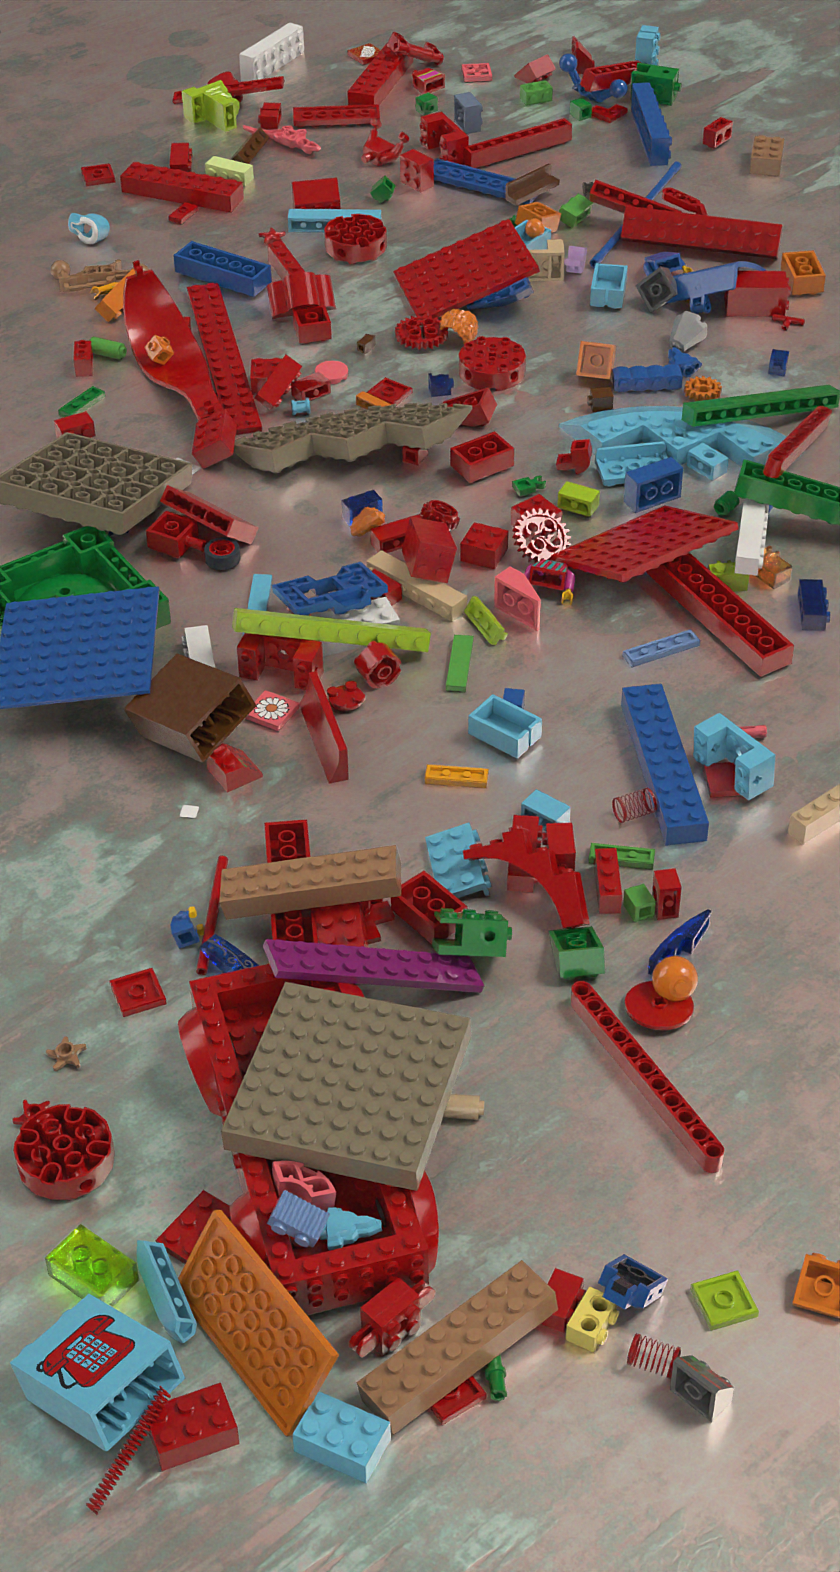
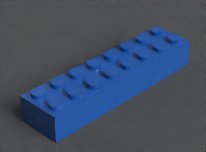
M632 83L631 112L650 166L668 165V159H671L669 146L672 145V137L669 136V129H667V124L664 122V116L661 115L659 102H656L654 89L651 88L650 83Z

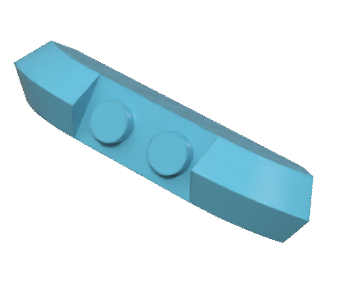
M137 1240L138 1268L157 1316L167 1333L174 1340L185 1343L196 1333L197 1322L163 1243Z

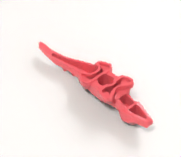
M243 125V129L250 133L257 130L256 128ZM283 126L282 129L263 130L270 137V141L274 140L289 148L297 147L308 155L321 150V147L314 141L306 139V129H298L296 131L293 130L292 126Z

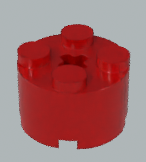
M370 642L367 648L354 660L357 671L375 689H379V686L383 684L386 686L392 684L401 672L400 659L385 643Z

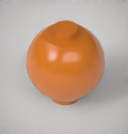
M669 956L662 959L654 968L652 983L655 991L660 996L670 1001H682L694 993L698 984V974L694 965L686 958Z

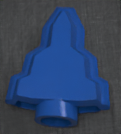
M675 347L668 350L669 364L679 365L682 376L691 377L701 368L702 363L696 357L682 353Z

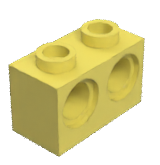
M589 1286L566 1326V1340L594 1353L599 1344H604L608 1335L607 1329L610 1324L614 1325L616 1323L619 1311L616 1304L602 1297L603 1292Z

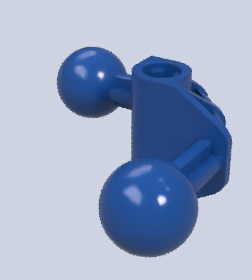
M564 54L560 58L559 66L561 70L569 73L574 83L572 89L576 90L580 95L599 103L612 96L614 98H622L626 95L628 87L626 82L621 79L614 80L608 89L587 92L580 85L581 79L576 71V57L572 54Z

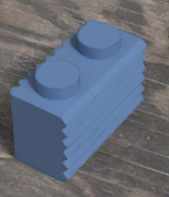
M284 1190L267 1224L272 1226L271 1229L275 1233L280 1235L287 1234L295 1238L294 1241L298 1245L313 1248L325 1227L330 1213Z

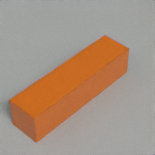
M364 391L356 395V405L364 409H368L371 406L381 405L383 407L391 405Z

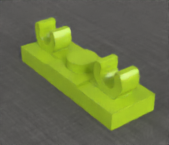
M472 596L464 613L491 645H496L499 639L505 640L508 633L504 632L505 629L481 600L476 596Z

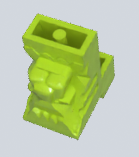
M221 80L200 88L193 86L182 90L184 118L193 124L206 119L224 132L237 128L236 115L239 113L240 104L237 99L232 98L231 94L228 93Z

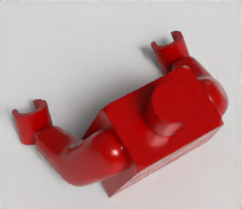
M372 118L371 125L373 129L370 130L369 137L363 146L362 162H370L376 166H381L398 160L404 148L403 144L409 141V136L403 131L400 132L398 138L401 141L396 145L377 137V129L381 128L382 123L379 119L376 121L375 118Z

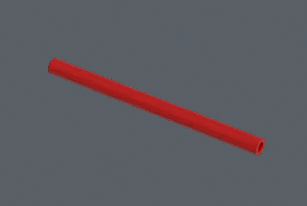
M223 855L219 856L217 860L196 973L199 975H206L212 950L210 947L213 944L207 940L214 939L220 907L222 869H227L228 858Z

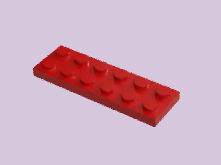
M379 104L293 107L294 126L362 125L371 124L372 118H375L376 121L380 120Z

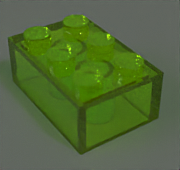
M82 1224L74 1229L45 1257L48 1275L81 1299L91 1294L111 1307L139 1281L137 1263Z

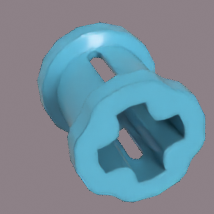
M309 398L302 401L291 400L293 415L304 412L310 414Z

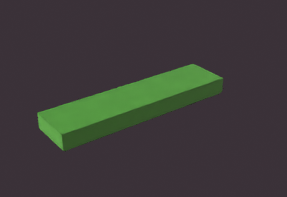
M454 634L446 682L447 691L466 692L474 636Z

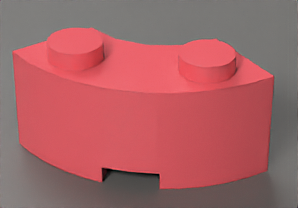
M273 1162L271 1178L278 1199L283 1191L287 1190L289 1193L302 1198V1200H306L327 1212L328 1207H334L336 1191L323 1173L320 1171L316 1173L304 1167V1163Z

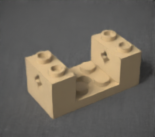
M563 239L547 240L546 250H529L540 269V272L529 277L530 281H564L565 251Z

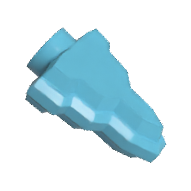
M328 1207L327 1212L330 1213V1216L320 1235V1240H327L328 1250L339 1249L343 1245L354 1243L358 1238L370 1237L382 1231L381 1220L376 1218L357 1216L354 1212L342 1211L341 1208Z

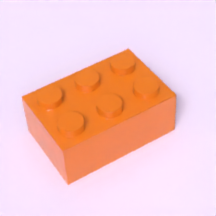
M814 250L782 253L780 270L786 271V277H789L792 295L824 292L826 275Z

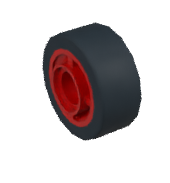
M215 538L205 545L206 564L213 569H230L235 567L240 561L239 544L231 538Z

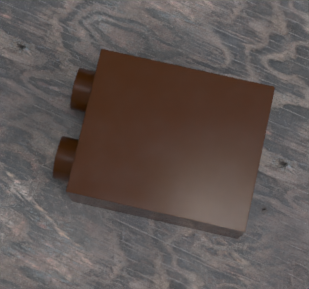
M177 653L152 678L150 693L134 696L125 706L124 711L142 737L204 763L257 705L240 677Z

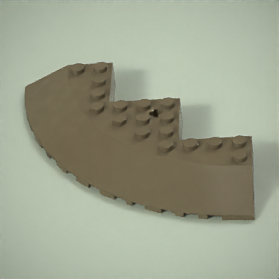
M417 403L404 404L405 407H396V404H391L383 407L381 405L371 406L368 409L358 411L357 408L344 410V413L337 414L332 412L322 414L320 417L305 418L306 422L296 424V421L284 423L283 426L268 428L269 432L260 433L258 431L253 433L251 438L244 436L236 439L234 453L253 468L279 473L283 468L295 466L296 462L306 461L312 455H322L324 458L334 457L336 460L345 459L347 462L355 461L359 456L368 455L372 450L381 449L385 444L393 443L397 446L405 445L409 448L417 447L421 448V450L431 449V446L441 444L444 440L450 438L473 408L472 405L453 404V407H447V403H440L432 406V403L419 405Z

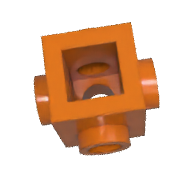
M154 335L147 343L145 348L152 361L165 365L174 352L169 345V340L165 337Z

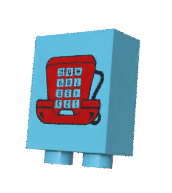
M88 1294L72 1309L65 1311L54 1325L33 1343L26 1345L19 1355L10 1362L28 1401L106 1452L138 1423V1420H142L141 1415H146L144 1410H149L147 1405H152L151 1400L156 1401L153 1396H159L156 1393L158 1390L161 1391L159 1386H162L170 1394L185 1380L169 1340L91 1294Z

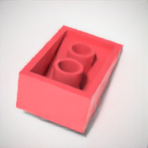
M510 566L495 576L494 607L530 628L539 631L541 599L525 574Z

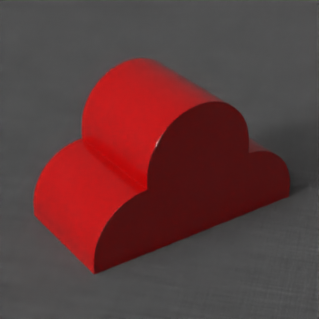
M298 272L285 276L283 280L267 285L272 319L293 316L292 309L325 305L327 311L336 309L330 275Z

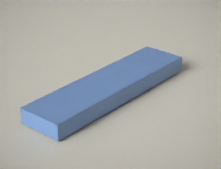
M690 629L624 650L622 656L631 667H635L700 646V639Z

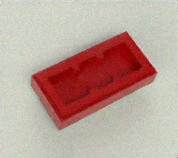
M185 202L168 216L169 221L183 224L198 211V206Z

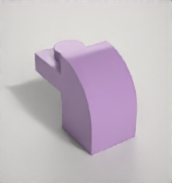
M569 246L568 259L564 261V265H567L566 272H583L587 248Z

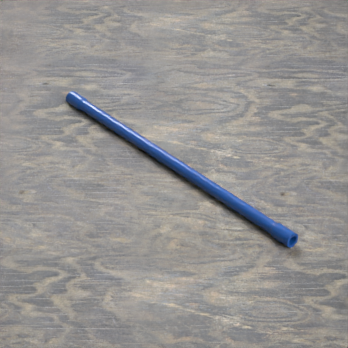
M674 162L645 198L653 200L681 169V163ZM623 224L590 260L591 267L595 268L596 263L600 264L608 252L620 240Z

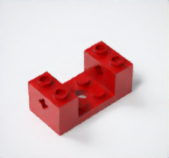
M442 111L421 116V123L419 124L421 145L427 150L440 147V159L465 165L464 147L469 146V136Z
M244 633L237 645L238 671L241 678L258 681L265 666L293 671L295 688L306 690L309 672L317 671L319 678H321L324 672L323 648L320 641Z

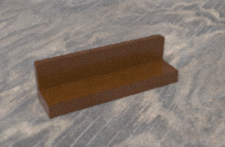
M259 127L247 138L230 160L249 164L270 137Z
M548 163L506 183L505 200L517 206L558 186L560 179L551 175V164Z

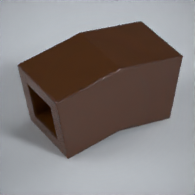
M365 334L362 339L357 341V351L363 354L371 351L376 345L375 335Z

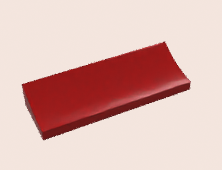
M317 671L309 672L307 689L299 707L328 783L349 780L346 744Z

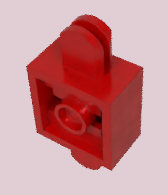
M400 1277L396 1278L360 1307L361 1329L351 1337L349 1347L362 1358L373 1349L381 1356L386 1355L389 1351L396 1350L401 1341L409 1335H414L421 1326V1310L432 1302L436 1291L431 1286H428V1283L424 1280L419 1281L411 1288Z

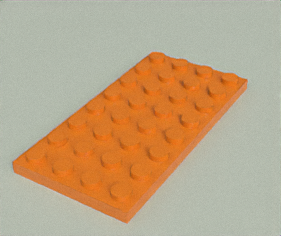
M215 1210L212 1212L178 1277L196 1321L285 1436H292L306 1410L314 1401L339 1354L223 1211Z

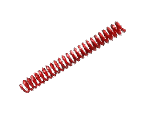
M159 1386L161 1391H156L159 1396H153L156 1401L151 1400L152 1405H147L149 1410H144L146 1415H141L143 1420H138L141 1425H135L138 1430L132 1429L135 1435L129 1434L132 1440L126 1439L128 1444H123L125 1449H120L122 1454H117L119 1459L115 1458L114 1462L116 1464H111L113 1469H108L110 1474L105 1473L107 1479L102 1478L104 1484H98L101 1489L95 1488L98 1494L92 1493L95 1499L89 1498L92 1504L86 1503V1506L96 1515H98L96 1510H101L99 1505H104L102 1500H107L105 1495H111L108 1490H114L111 1485H117L114 1480H120L117 1475H123L120 1470L126 1471L123 1465L129 1466L126 1460L132 1461L129 1455L135 1456L132 1450L138 1451L135 1445L141 1446L138 1440L144 1441L142 1436H147V1433L143 1430L150 1431L146 1425L153 1427L149 1420L156 1422L153 1416L159 1417L156 1411L162 1412V1409L157 1405L164 1408L165 1404L161 1401L168 1402L164 1396L171 1398V1395L162 1386Z

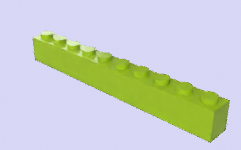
M234 608L232 621L233 630L241 633L367 646L372 641H376L377 643H385L392 649L428 652L431 633L425 628Z

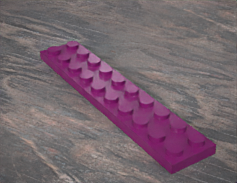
M266 939L263 944L275 978L481 993L485 987L470 956L440 955L424 951L417 952Z

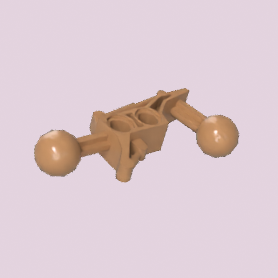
M117 259L108 265L85 266L83 271L70 275L71 268L69 264L64 260H57L51 265V274L58 280L60 292H73L94 286L101 287L116 282V280H122L132 269L121 270L122 262L120 259ZM140 264L143 267V272L149 270L145 264Z

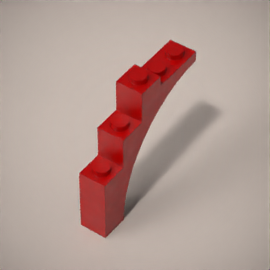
M513 826L508 828V832L502 833L503 840L489 841L490 845L482 846V843L469 846L470 849L463 850V856L466 860L499 859L527 871L550 895L559 913L562 928L568 929L590 925L580 872L573 871L572 868L563 869L558 872L555 851L547 850V847L536 848L533 853L528 829H523L521 826Z

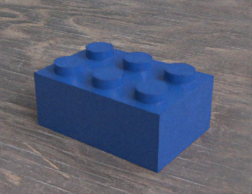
M672 457L626 472L624 503L634 513H638L680 498L683 467Z

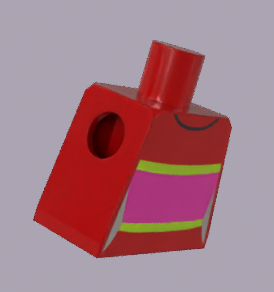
M425 68L420 71L414 70L412 73L413 87L421 94L432 93L445 88V74Z

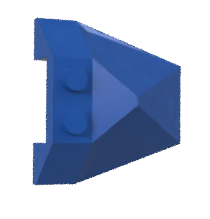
M525 277L510 286L468 304L467 307L470 310L506 306L523 298H528L534 291L529 277Z

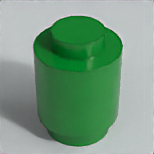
M726 491L715 501V512L719 515H727L739 505V497L734 495L733 491Z

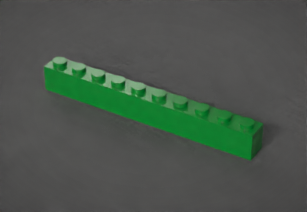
M821 385L683 403L681 420L694 427L814 411L818 406H824L829 409L839 408L840 390L831 385Z

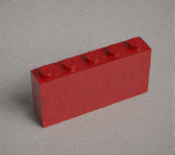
M169 485L166 486L160 500L161 503L213 530L248 544H252L259 529L255 525L192 493Z

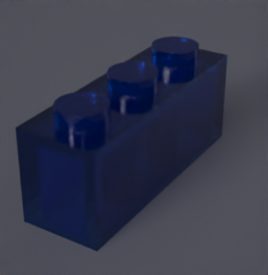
M799 579L797 595L802 630L825 631L826 623H830L829 602L826 599L827 588L823 587L822 579Z

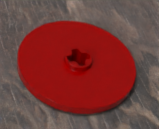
M646 981L635 985L628 991L625 997V1010L629 1017L641 1026L654 1030H672L685 1025L691 1019L694 1003L691 996L682 1001L667 1000L655 991L652 981Z

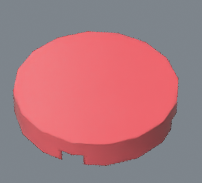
M325 361L315 368V372L319 371L331 381V384H338L341 380H346L348 377V367L339 361Z

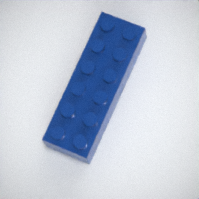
M194 241L189 242L173 255L175 272L208 283H218L222 288H228L248 296L255 297L272 282L271 265Z

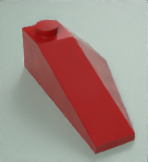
M572 36L571 49L572 55L577 59L576 71L578 74H584L585 69L595 67V61L592 60L591 54L575 36Z

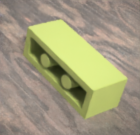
M213 156L205 163L206 174L209 176L222 177L229 180L235 179L243 182L244 187L254 179L253 165L217 156Z

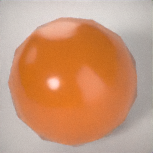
M537 218L528 220L525 226V232L531 238L542 235L545 230L544 225Z

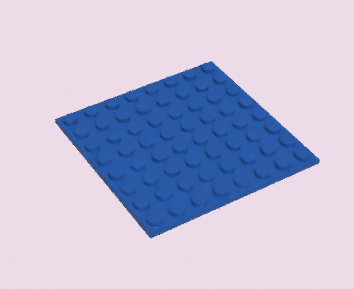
M159 586L6 603L0 637V709L149 694L157 624Z

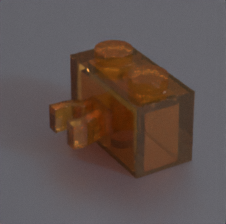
M768 546L764 548L762 569L758 568V575L755 576L772 589H776L791 580L792 565L779 557V551L773 553V547Z

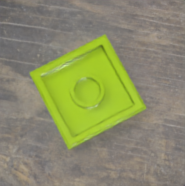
M738 1270L692 1283L690 1286V1290L710 1331L759 1316V1310Z

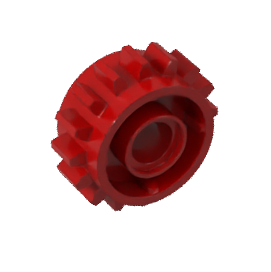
M431 500L426 504L424 503L420 512L423 519L446 523L449 531H453L454 528L457 529L460 522L458 511L443 501Z

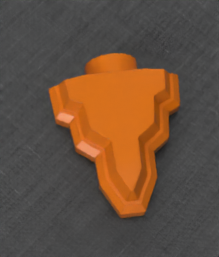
M364 507L360 514L353 519L350 526L351 535L353 537H362L370 532L371 528L385 523V514L375 507Z

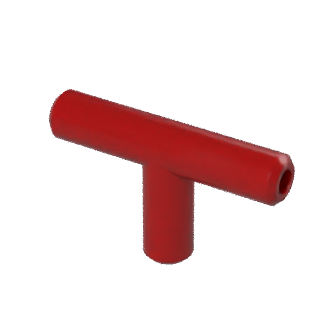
M777 314L772 315V321L784 322L782 325L784 331L788 330L790 324L802 326L805 324V319Z

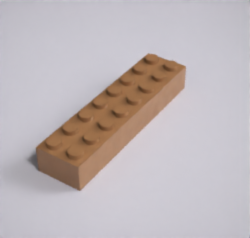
M393 845L222 869L219 902L226 920L397 897L401 896V861L397 847Z
M521 1260L356 1382L361 1400L375 1416L390 1422L391 1433L394 1435L556 1312L558 1305L555 1291Z

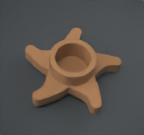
M65 1036L55 1050L47 1049L46 1054L53 1059H57L56 1064L53 1066L54 1071L60 1070L66 1064H73L76 1068H80L81 1065L77 1055L81 1051L86 1050L87 1047L86 1044L73 1045L69 1042L68 1037Z

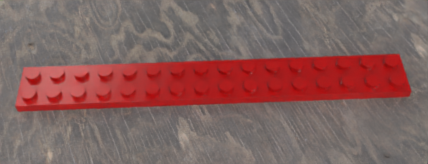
M208 283L207 285L187 287L188 298L215 392L223 409L227 410L237 424L236 435L262 432V424L219 284Z

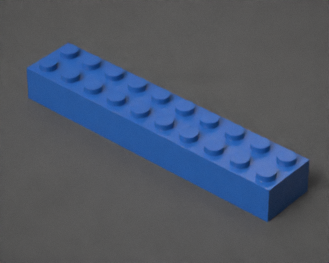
M662 684L622 688L621 707L646 786L652 790L657 801L655 814L665 846L707 841L709 821ZM649 792V796H650V799H651V802H652V805H653V808H654L653 798H652V796H651V794H650V792Z

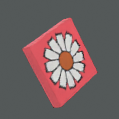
M265 690L256 699L255 704L257 706L245 719L279 731L299 709V702Z

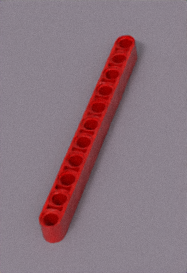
M818 406L768 455L763 474L771 478H778L827 428L832 410L824 406Z
M585 981L575 982L571 987V1007L701 1168L708 1173L719 1172L723 1166L724 1147L593 987Z

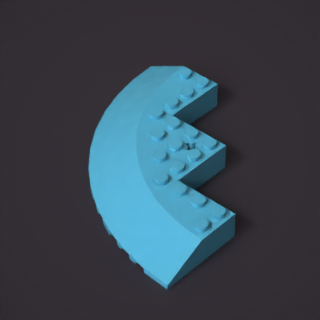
M677 406L617 408L576 417L559 424V427L575 440L590 439L594 455L598 448L663 441L666 445L665 453L667 457H672L680 465L687 463L688 451L701 443L708 445L714 450L717 449L740 467L744 459L765 465L768 455L787 437L769 427L750 420L692 427L681 420L683 407Z

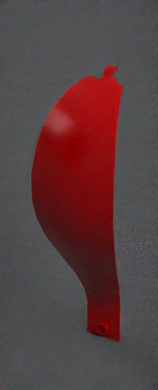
M134 261L135 274L125 279L123 312L128 340L140 369L153 382L185 396L198 421L212 416L217 411L224 410L213 389L208 366L201 348L177 305L154 271L151 269L143 272L140 261ZM154 335L168 339L169 345L174 352L165 365L152 361L145 348Z

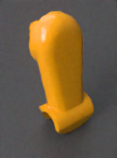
M118 282L101 287L94 286L90 293H95L94 299L97 300L99 295L109 293Z

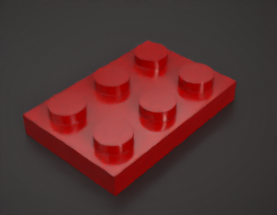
M203 1190L155 1241L156 1243H163L168 1254L186 1264L213 1211L222 1210L231 1221L230 1205Z

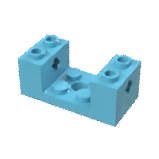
M721 713L694 726L693 758L707 767L725 758L729 762L734 763V787L738 794L750 800L774 786L775 754Z

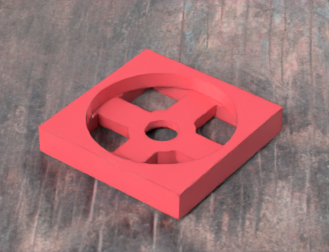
M489 63L461 65L464 82L492 81Z

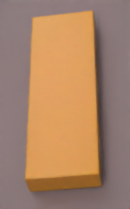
M427 764L425 784L487 788L489 769Z

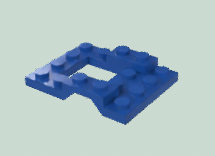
M362 562L342 566L335 576L315 580L308 575L272 585V590L296 615L309 616L310 613L325 612L328 609L334 614L341 615L349 610H360L367 605H371V597L377 598L384 593H388V585ZM311 590L316 597L308 599L304 594Z

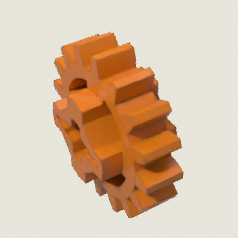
M695 376V379L690 378L689 381H686L684 393L686 397L689 396V400L720 398L722 386H720V382H717V379L712 380L710 376L708 378H705V376H702V378Z

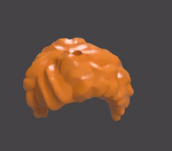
M452 309L441 316L440 330L446 327L453 329L462 338L463 344L473 341L477 336L478 321L470 311Z

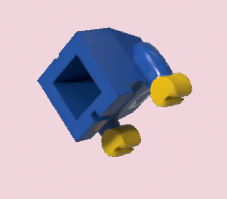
M194 906L189 907L188 911L178 912L172 918L171 932L179 949L200 942L198 935H203V924H198L195 929L190 919L197 916Z

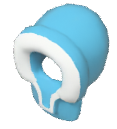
M94 213L87 215L70 214L68 220L69 230L78 235L83 243L93 245L98 241L104 240L109 235L110 224L105 217ZM85 224L91 226V230L87 234L84 232Z

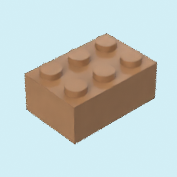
M763 135L755 136L749 174L780 175L784 138H772Z

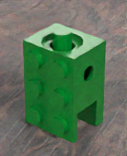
M637 63V71H633L631 76L630 100L632 98V83H650L651 88L654 89V95H656V102L672 106L682 87V83H678L679 69Z
M441 908L440 912H434V917L440 923H456L455 939L432 938V948L438 954L506 957L507 940L512 939V927H508V920L502 914H498V911L485 910V914L476 913V910L463 909L462 913L454 912V909Z

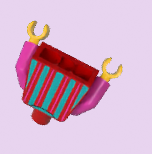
M542 559L528 565L524 574L530 584L564 590L561 603L563 604V601L568 599L570 600V605H572L575 574L568 570V564Z

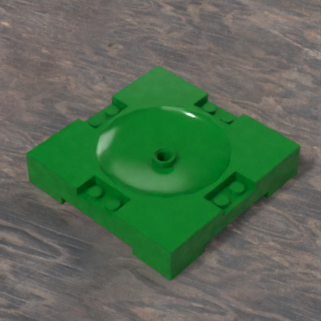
M85 526L64 534V541L0 565V636L6 603L157 586L151 580L146 581L114 547V541L104 530ZM159 591L156 629L171 623L169 599L161 591Z

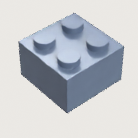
M471 92L454 95V122L466 134L481 132V125L483 123L481 118L482 104L479 103Z

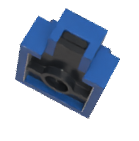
M623 1254L605 1265L598 1284L605 1287L602 1297L623 1309H627L630 1306L644 1308L661 1297L668 1278Z

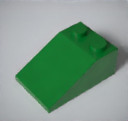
M592 926L548 930L555 965L560 978L575 979L577 976L583 975L597 977L599 974L605 973L604 947Z

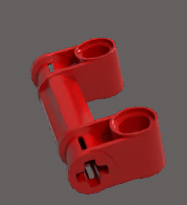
M392 32L387 46L395 53L400 52L405 56L428 63L433 62L438 66L444 60L443 53L435 45L429 42H425L424 47L410 44L397 32Z

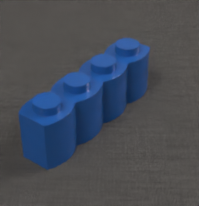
M676 364L665 366L651 365L648 367L633 366L630 368L620 366L612 369L614 391L627 392L630 390L645 391L647 389L658 391L664 388L676 390L682 388L683 376L680 366Z

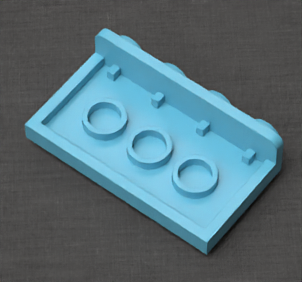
M661 441L596 449L595 465L603 486L625 484L626 472L668 458L665 453V443Z
M468 822L425 837L436 881L457 898L481 890L484 891L485 896L490 895L489 888L492 885L488 874L485 875V872H488L485 860H466L463 856V850L470 849V845L480 842L477 829L472 830Z

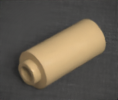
M451 1094L443 1118L479 1120V1115H484V1101H480V1096Z

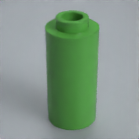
M94 336L91 337L93 354L119 360L126 356L127 348L124 343Z

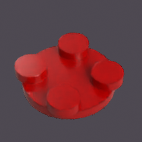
M348 681L345 685L332 686L327 689L329 703L337 710H354L365 701V694L357 687L355 681Z

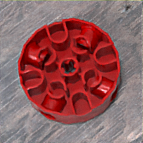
M351 214V217L345 218L339 216L329 221L324 228L326 252L337 261L355 264L356 262L377 260L387 248L386 227L379 218L371 215Z
M479 336L476 340L465 343L459 352L460 379L475 389L481 390L489 387L496 388L495 391L506 390L515 387L524 379L526 371L525 351L520 344L511 341L508 337Z
M58 1104L42 1109L27 1119L20 1128V1133L16 1138L13 1149L22 1183L34 1194L50 1200H74L98 1188L104 1183L113 1169L115 1155L112 1134L107 1121L93 1109L71 1107L70 1104Z

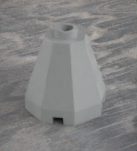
M684 311L681 315L676 316L669 340L671 349L675 347L684 352L705 339L707 336V324L700 321L701 317L698 314Z

